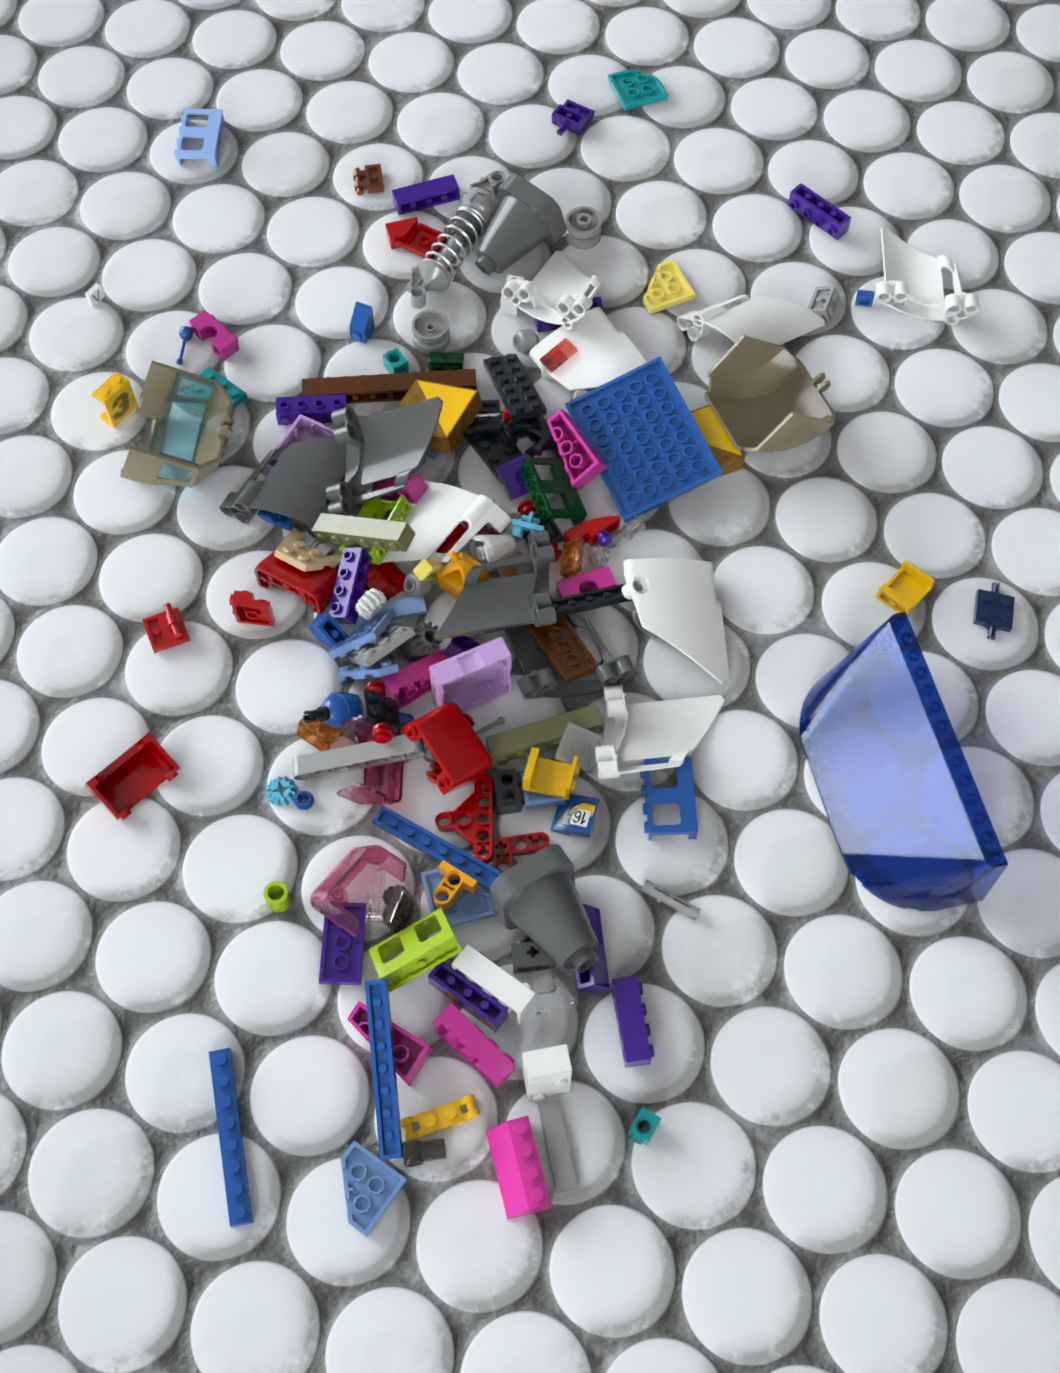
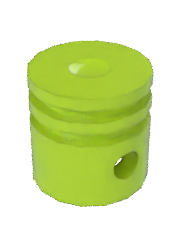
M273 881L265 887L263 896L269 909L276 913L287 910L291 904V897L286 885L280 881Z

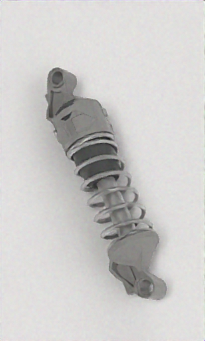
M494 171L486 177H481L479 182L470 184L469 192L464 194L462 202L456 210V216L450 218V225L444 227V234H440L437 239L438 242L432 244V251L426 253V259H423L417 266L411 268L410 281L406 285L405 291L411 293V303L414 308L421 309L426 306V291H441L449 287L454 279V275L460 270V266L465 263L466 257L471 254L478 240L486 232L500 205L494 193H498V188L505 181V174L502 171ZM446 236L449 242L447 244L441 243V237ZM436 245H440L443 249L441 253L435 252L434 248ZM460 248L463 251V255H457ZM434 254L437 259H428V256ZM454 257L457 259L456 264L451 263ZM448 265L451 268V272L447 270Z

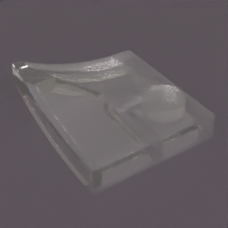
M560 967L531 971L537 1014L559 1011L579 1005L572 968L565 969Z

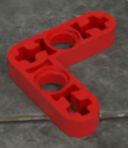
M536 832L496 839L494 841L493 857L495 869L503 873L504 871H501L498 867L501 863L506 862L511 868L514 866L512 857L534 854L549 846V836L544 832ZM531 839H532V843H533V848H530V841H529V840H531ZM538 839H542V841H544L543 846H540V844L537 843ZM518 841H524L527 846L525 849L519 850L515 844ZM499 845L504 847V857H500Z

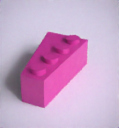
M559 409L547 420L554 441L558 445V451L563 458L564 467L571 479V485L581 490L607 468V465L567 412Z
M445 649L399 669V672L381 677L382 683L385 685V697L397 700L398 711L432 691L429 666L448 659L443 654Z
M358 1001L347 1020L370 1044L367 1005ZM391 1021L396 1073L410 1087L433 1049L430 1045Z
M452 1003L433 1021L435 1033L497 1089L515 1071L514 1059L507 1053L503 1054L498 1049L499 1046L492 1039H488Z

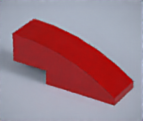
M606 516L580 523L564 532V543L572 551L586 542L592 547L598 543L597 535L602 530H607L611 534L619 529L620 517Z

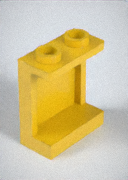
M904 560L900 569L886 584L883 583L879 587L875 598L904 618H907L932 590L935 580L929 574L918 569L913 563Z

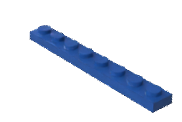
M384 805L372 820L375 826L440 863L443 860L475 879L477 884L489 891L492 882L502 873Z
M388 979L366 981L365 993L380 1160L403 1158Z
M230 1048L210 1051L209 1060L229 1223L232 1228L254 1222L232 1052Z

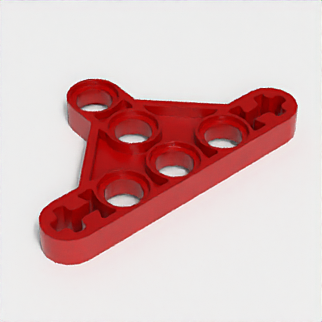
M482 775L475 780L474 792L454 811L439 813L435 817V824L441 832H456L474 847L475 857L486 864L491 863L494 857L493 783L488 775ZM484 782L487 783V784L485 785V791H486V792H483L482 787H481ZM486 798L489 800L487 805H479L481 799ZM462 817L469 818V822L464 825L460 824L459 820ZM480 817H489V820L486 823L479 822ZM444 818L450 820L446 826L439 825V822ZM483 833L489 834V838L485 841L478 839ZM482 847H485L487 853L484 858L481 857L483 854Z

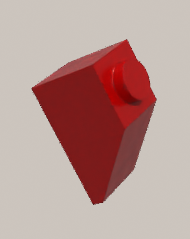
M417 217L385 224L386 235L391 249L403 247L405 240L418 226Z

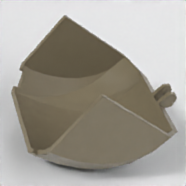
M742 335L708 371L709 385L708 392H705V399L736 450L754 453H772L789 450L813 440L834 424L835 412L822 393L830 387L831 382L829 380L824 381L826 378L824 372L818 374L813 379L802 361L784 346Z

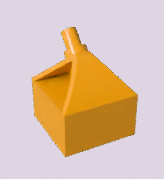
M451 550L448 553L451 561L437 574L439 588L455 599H458L469 571L472 567L482 564L461 550L458 554ZM489 570L481 573L479 582L490 579Z

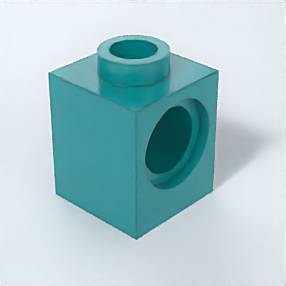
M398 348L382 355L384 367L390 374L409 372L408 360Z
M642 1107L629 1129L630 1139L639 1145H642V1143L648 1145L662 1118ZM642 1123L647 1124L650 1130L642 1133L639 1131L638 1125Z

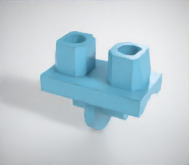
M530 511L529 516L522 515L521 520L512 519L511 522L513 527L512 536L517 539H522L524 531L535 533L546 530H544V526L537 525L540 523V519L535 518V512Z

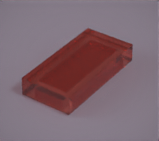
M565 338L539 360L552 373L574 355L577 349Z

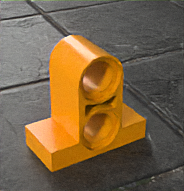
M443 860L438 867L439 874L444 876V878L433 893L434 904L437 909L442 908L443 911L450 909L463 889L471 894L475 893L478 889L477 881ZM454 879L460 881L457 885L450 884V881ZM440 896L448 897L446 901L438 900Z

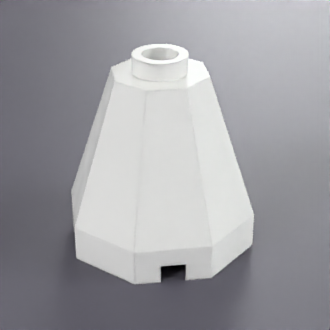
M477 534L470 539L473 542L469 543L471 557L480 564L507 559L514 553L516 548L515 539L508 534Z

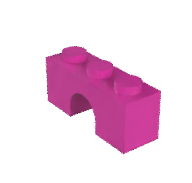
M204 310L189 320L190 327L194 330L193 334L202 342L207 338L214 337L210 340L212 350L223 361L240 350L237 336L233 333L231 334L224 324H220L214 315H210Z
M410 474L408 484L404 489L381 496L380 498L393 500L399 494L400 496L404 495L409 503H417L428 489V486L425 484L422 476ZM396 477L374 482L372 485L373 490L377 491L394 486Z
M609 566L598 567L593 571L582 572L577 576L563 578L556 582V593L559 598L579 594L584 589L597 590L615 586L616 582Z

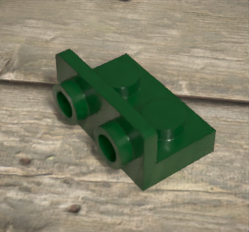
M430 352L428 360L429 371L463 370L464 353Z

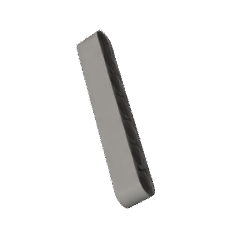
M406 735L393 737L391 741L385 744L370 741L296 756L292 759L293 778L295 780H308L422 757L425 754L423 738L418 741H411Z

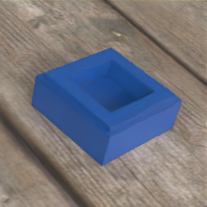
M858 290L855 305L872 307L875 291Z

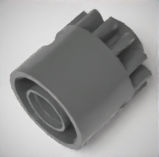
M423 621L411 627L415 635L399 646L401 653L407 659L417 661L440 649L439 644L443 640L434 638L438 629L437 625L432 627L431 621L428 623Z

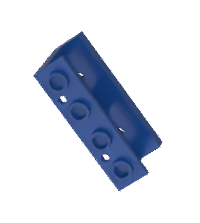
M685 758L681 766L674 767L677 771L678 786L675 788H652L650 786L649 771L640 772V779H644V785H641V795L645 797L646 803H643V815H647V821H644V833H648V840H652V835L688 834V839L697 838L698 824L692 758ZM669 759L644 760V765L668 763ZM672 803L679 805L680 824L655 825L653 823L652 805Z

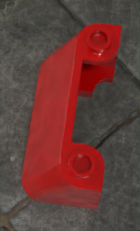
M275 551L258 563L254 572L259 586L267 589L268 586L273 588L276 585L303 598L304 604H312L314 606L313 612L316 614H323L330 604L338 568L324 566L322 570L304 572L275 557Z
M454 702L446 703L401 728L406 737L411 741H418L423 738L443 771L437 776L436 781L443 796L473 783L492 767L493 762L489 752L460 707Z
M148 732L121 756L86 782L84 786L116 820L119 818L124 820L132 814L130 809L166 779L170 782L179 774L176 771L180 767L153 735Z

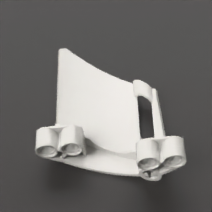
M887 227L881 228L884 281L875 285L878 302L913 317L944 321L948 325H956L959 323V320L979 312L978 295L962 292L956 263H953L946 256L941 255L935 258L923 253L901 240ZM942 267L950 269L953 277L954 293L946 295V297H944Z
M556 250L532 281L511 279L503 287L501 294L504 299L528 315L547 323L561 324L562 327L570 330L592 306V299L602 286V281L596 275L589 278L581 273L562 251ZM591 286H593L594 289L588 297L585 296Z
M740 295L701 311H691L677 318L678 328L681 331L687 330L688 337L692 341L708 336L711 328H715L729 337L734 343L742 335L782 345L825 325L824 318L798 304L768 296L750 299L748 295ZM735 302L740 304L728 310L723 308Z
M424 480L428 489L417 503H410L412 508L404 521L416 533L406 552L388 550L381 563L421 561L422 559H430L441 564L447 563L451 559L448 553H438L436 550L461 521H467L469 528L451 548L455 553L485 524L487 528H492L501 534L512 520L487 496L476 495L451 485Z
M623 685L604 686L606 717L603 736L605 737L602 746L595 747L599 779L620 778V775L681 766L685 757L690 756L700 744L716 719L725 700L721 695L626 704ZM646 759H669L668 763L634 766L636 762Z

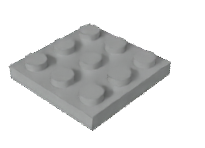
M390 624L386 627V631L379 636L380 639L373 644L368 642L358 651L353 649L351 651L352 654L348 658L353 664L370 667L414 636L415 632L411 627Z

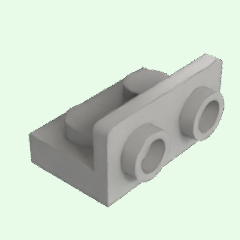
M816 287L808 309L820 316L824 315L827 322H831L836 306L840 302V294L837 293L836 287Z

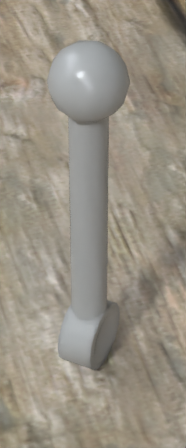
M498 717L495 722L476 731V734L478 735L497 724H503L505 722L504 717Z

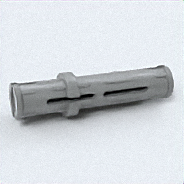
M646 880L642 886V892L657 899V902H663L693 920H696L701 911L700 908L668 892L667 888H661L649 880Z

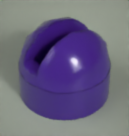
M602 530L597 535L600 546H608L613 541L610 532L607 530Z

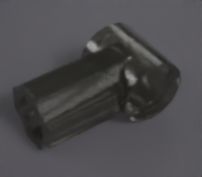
M444 1138L422 1142L421 1140H409L402 1143L405 1167L419 1166L427 1161L447 1159Z

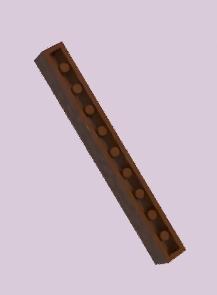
M475 369L308 378L302 379V396L346 394L348 404L402 401L416 379L477 390Z

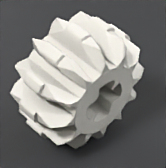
M371 588L358 600L355 611L362 618L371 620L384 608L387 598L380 590Z

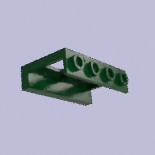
M527 457L520 467V473L523 476L543 526H546L550 519H571L573 526L582 523L587 516L577 489L571 485V479L564 467L563 458ZM533 465H551L550 472L554 480L539 479ZM545 493H560L566 509H553Z

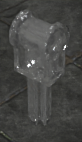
M374 869L372 894H367L366 925L370 923H383V925H387L389 899L388 894H384L385 869Z

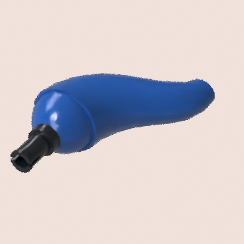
M331 693L324 699L320 707L303 713L305 714L303 719L306 723L315 721L325 722L328 726L339 730L351 727L373 728L374 726L363 721L359 695L353 693ZM398 711L401 728L415 720L411 714Z

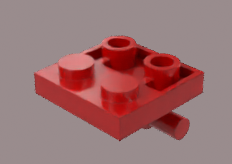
M170 603L164 604L165 612L142 619L154 654L191 641L178 607L172 609Z

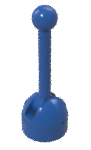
M188 326L180 327L179 336L183 341L179 358L176 360L178 365L183 364L182 357L186 341L190 340L193 336L194 330Z

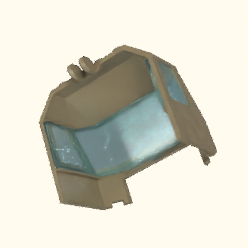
M152 360L140 398L143 399L141 408L137 407L135 414L156 420L149 450L130 446L123 469H121L120 477L143 484L192 488L215 471L219 463L224 461L225 453L222 451L223 448L226 449L228 438L226 436L231 435V427L234 423L233 415L235 409H232L233 400L219 381Z

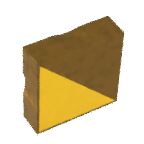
M416 379L396 409L438 396L443 401V406L428 449L452 454L461 441L465 430L482 408L479 391Z
M710 405L690 411L723 472L722 476L742 469L745 456L742 451L736 450Z

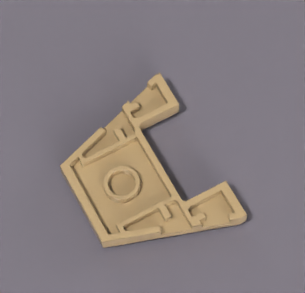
M294 529L290 530L276 548L274 554L275 557L304 572L322 570L324 566L336 568V565L340 564L342 556L339 552L325 556L319 550L305 546L306 535Z

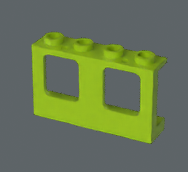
M401 495L398 501H386L378 497L366 501L357 517L383 519L385 513L391 510L392 512L388 520L404 522L412 505L404 495ZM341 544L338 551L342 554L344 548H366ZM371 548L369 555L372 557L370 564L380 565L388 550Z
M442 908L368 949L380 980L388 979L389 993L463 951ZM441 929V931L436 935L430 937L429 939L423 942H420L424 938L430 936L431 934ZM404 951V953L401 954V955H399L398 957L392 959L391 961H389V962H387V963H383V962H385L386 960L390 959L391 957H393V956L397 955L398 953Z

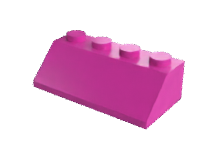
M524 1116L509 1120L486 1131L507 1220L550 1209L551 1202L529 1117Z

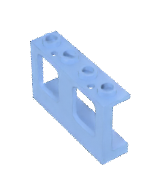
M185 108L184 115H181L182 126H179L180 136L177 138V149L174 152L175 159L178 160L179 166H182L183 159H208L211 167H217L225 124L223 110ZM189 115H208L207 126L189 127ZM187 138H204L203 149L185 150Z

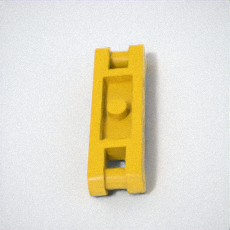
M474 1094L466 1095L453 1102L401 1119V1127L406 1132L404 1135L406 1142L418 1140L481 1116L479 1109L476 1108L474 1103L476 1101ZM466 1106L468 1112L462 1114L460 1108ZM419 1123L420 1130L414 1131L413 1125Z

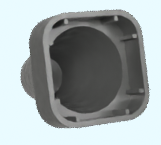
M511 173L498 188L501 203L475 251L478 259L475 261L476 266L488 276L493 271L498 274L502 273L542 242L554 246L567 231L561 208L557 202L546 192L516 173Z
M552 844L539 850L501 873L490 886L492 907L507 929L520 928L565 969L575 968L578 973H582L590 969L598 961L599 958L595 952L599 947V942L575 887L574 865L560 845Z

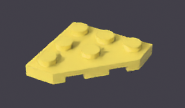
M674 259L658 264L656 272L650 281L648 290L643 297V304L649 314L695 299V292Z

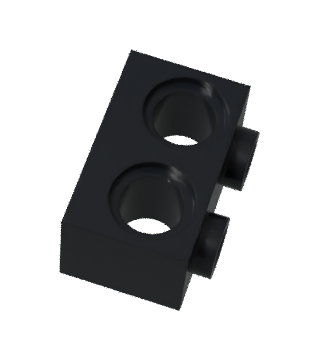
M516 768L492 771L498 815L522 812V805L525 804L524 793L519 792L522 782L521 776L516 774ZM506 780H509V781H511L512 783L506 785V784H504L503 782L506 781ZM508 798H513L515 801L509 803L505 800Z

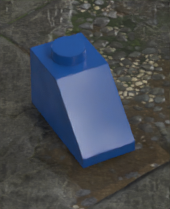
M358 301L355 303L349 326L351 339L366 344L375 330L372 307Z
M319 613L307 626L319 641L331 649L335 644L349 637L330 614Z

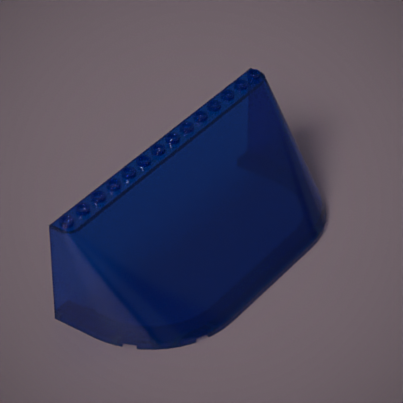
M906 612L897 613L886 620L813 685L802 705L799 734L839 851L850 873L853 876L855 875L867 891L886 903L902 909L910 908L923 912L938 911L983 900L1009 864Z

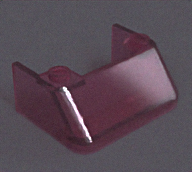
M362 714L341 722L342 727L355 732V744L374 741L372 734L374 725L364 722ZM391 731L393 737L402 735L400 731L397 733ZM403 761L364 768L363 784L357 783L338 790L337 795L357 804H395L400 802L402 799Z
M379 845L359 846L351 849L310 896V904L315 910L354 937L358 934V917L343 908L348 901V894L345 888L368 863L378 865L401 882L405 880L407 863Z

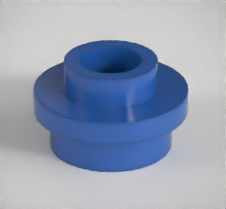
M300 791L294 798V804L299 810H308L314 804V797L308 791ZM303 799L308 800L307 803L302 804L301 801Z

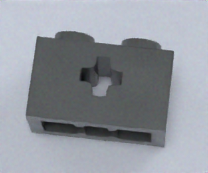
M518 940L515 943H511L513 974L555 971V960L537 943L527 942L526 940ZM533 952L535 954V957L531 958L530 953Z

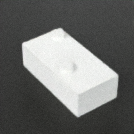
M468 944L453 961L452 968L508 1008V1017L517 1024L521 1025L535 1007L534 989L529 984L520 983Z
M567 1044L523 1052V1078L528 1100L533 1099L534 1102L546 1099V1096L570 1092L572 1067Z

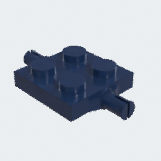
M997 582L992 583V591L978 589L975 597L973 624L988 629L987 639L991 638V640L996 638L997 630L1010 632L1013 625L1015 597L999 593L1000 583Z

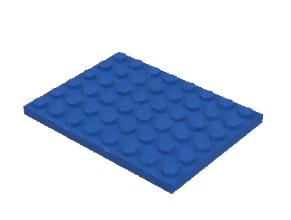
M660 356L565 403L574 422L607 465V468L600 475L625 523L723 475L720 466Z

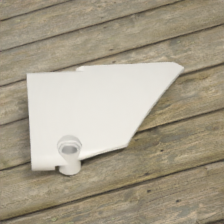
M600 307L587 311L570 330L561 326L540 341L529 352L531 359L541 369L543 379H554L570 392L577 389H595L647 363L646 359L623 331L619 332Z
M640 558L624 561L626 584L622 587V593L625 598L633 599L642 627L688 656L720 684L728 679L729 668L722 606L716 600L712 562L677 558Z

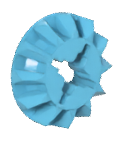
M277 776L276 779L270 780L269 785L266 786V797L270 803L276 806H286L292 803L298 792L293 779L291 780L287 776ZM279 785L286 789L284 790V797L279 792H276L279 790Z

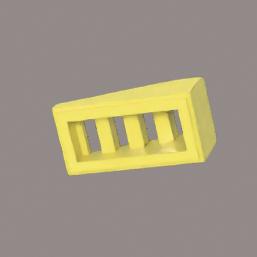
M422 559L413 569V573L420 581L437 580V574L446 565L430 559Z

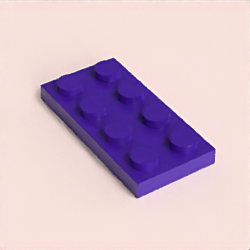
M325 903L319 984H362L367 903Z

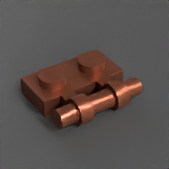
M381 164L364 165L365 170L361 171L360 168H354L353 179L355 180L354 187L357 195H363L364 189H368V194L384 192Z

